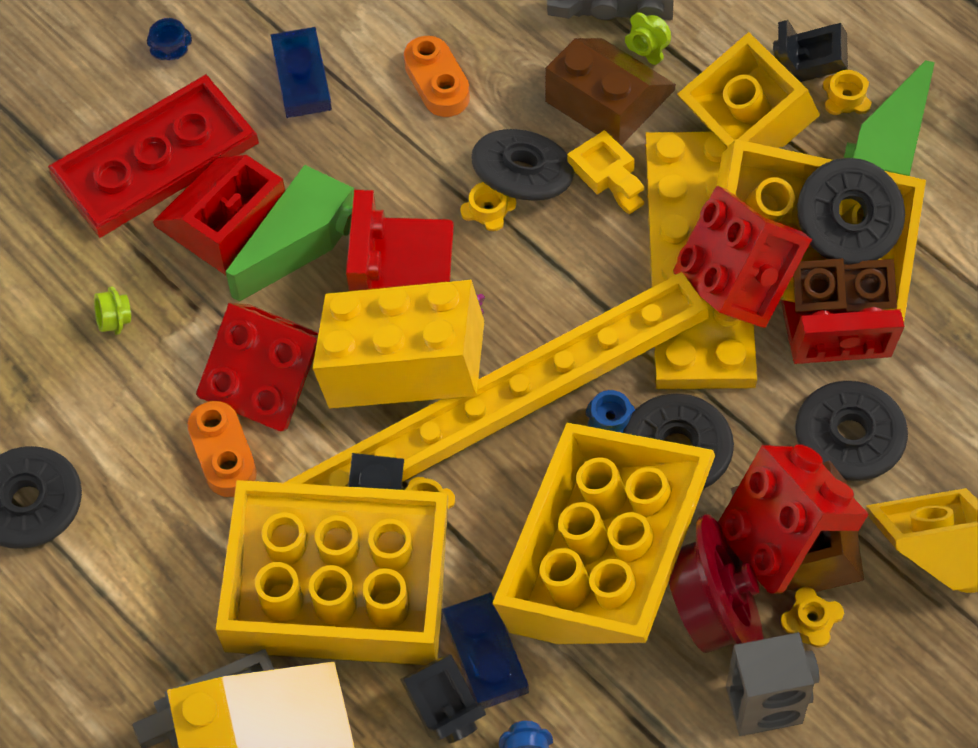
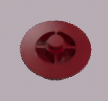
M709 514L702 515L697 519L696 541L681 547L669 579L670 590L680 618L689 636L703 653H709L732 644L737 645L764 639L761 620L754 595L760 593L756 575L749 563L742 564V571H740L739 557L728 546L720 524Z

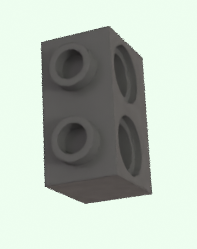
M799 632L734 645L726 689L739 737L803 724L808 704L813 703L814 684L819 683L820 676L815 654L812 650H804Z

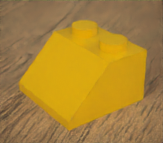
M750 32L745 34L677 93L686 106L727 148L735 139L775 148L784 147L820 116L808 89Z

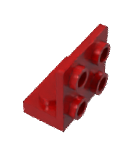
M716 186L709 200L703 205L700 218L686 245L679 252L673 273L676 275L682 272L699 296L719 313L766 328L812 239L802 231L763 217L726 188Z
M354 190L346 270L349 291L450 282L454 222L450 219L385 218L384 210H376L374 190Z
M780 299L794 364L892 357L905 327L901 309L882 310L870 307L850 313L833 314L830 311H817L812 314L795 312V302Z
M228 303L196 391L197 397L208 402L219 401L226 403L234 409L236 414L277 431H286L315 357L319 332L251 304Z

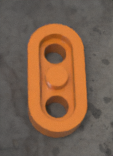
M420 36L410 41L404 50L405 70L426 108L431 113L440 117H452L463 112L470 101L469 82L447 44L435 36ZM445 85L452 86L449 89H442Z
M219 401L206 402L196 407L189 416L188 431L206 482L214 493L223 497H234L237 480L255 481L257 475L255 462L237 414L231 406ZM217 419L221 421L219 425L210 428L205 426V424L211 420ZM224 462H237L236 466L232 469L225 470L220 468Z

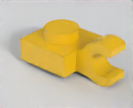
M605 130L567 154L568 163L572 166L574 172L597 195L609 188L618 205L629 215L644 205L642 198L637 195L644 190V185L636 176L631 174L634 171V158Z

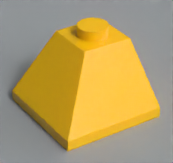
M967 488L866 505L868 517L897 551L953 591L958 590L964 593L978 592V499Z

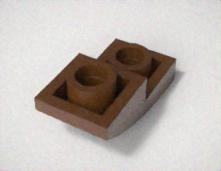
M843 258L800 261L793 275L796 313L812 314L817 311H830L833 314L850 313L870 307L882 310L897 309L894 259L868 260L851 265L844 264Z

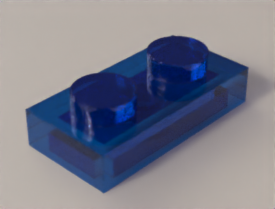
M316 27L270 34L286 118L331 111V99Z
M492 592L442 609V618L476 703L482 704L484 709L529 693V684L505 624L493 605L494 597Z

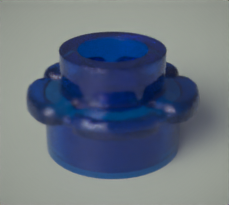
M164 18L156 21L150 27L147 37V45L151 47L149 50L150 54L159 60H177L182 58L188 52L187 46L192 43L190 32L185 29L179 20L173 18Z

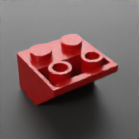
M247 154L216 158L153 220L154 226L226 276V270L285 192L284 180Z

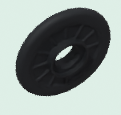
M520 129L493 131L479 139L472 150V165L479 178L495 191L512 198L528 201L551 199L566 191L573 181L574 169L568 163L567 153L564 149L549 138L531 131ZM514 161L524 162L532 167L519 166Z
M841 158L823 164L805 181L798 199L797 211L800 228L804 234L812 239L810 242L812 248L826 259L843 258L846 265L882 258L894 247L903 230L905 207L898 186L883 169L866 160ZM853 199L862 206L864 217L861 223L849 224L841 218L839 205L842 200Z
M838 381L824 385L806 398L796 418L795 431L798 444L815 450L822 457L823 462L830 460L847 481L869 480L888 472L900 460L907 446L908 427L901 408L887 393L867 383ZM844 421H855L863 426L866 435L858 440H849L839 433L837 426Z
M665 394L644 402L631 414L630 421L623 430V433L663 441L667 436L679 433L688 437L692 446L713 450L715 458L703 489L720 479L727 470L733 456V435L725 417L712 404L692 395Z
M37 446L14 448L0 454V546L13 549L40 546L58 537L72 523L80 507L82 486L76 469L64 456L51 449ZM33 487L39 490V496L32 505L17 507L12 504V498L19 489Z

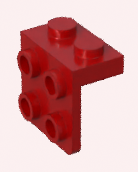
M797 444L794 447L762 445L718 521L728 546L744 564H750L757 580L771 594L783 593L820 531H859L869 515L855 500L853 490L844 482L837 480L822 464V457L812 448Z

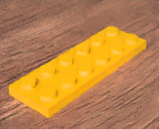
M646 132L645 155L651 288L675 275L673 269L677 263L679 252L691 236L700 218L703 205L709 200L714 188L717 186L722 153L727 147L713 132ZM703 298L701 299L708 307V319L654 347L655 389L756 388L757 365L754 324L719 313Z

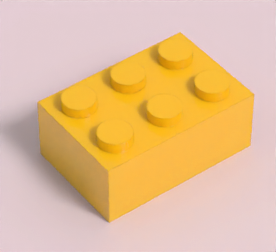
M472 280L325 294L313 371L329 409L477 396L484 318Z

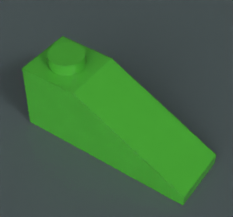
M925 60L861 125L857 144L847 142L844 158L866 160L884 171L910 176L935 62Z
M304 165L226 270L231 297L242 301L333 250L343 235L348 236L350 234L354 188Z

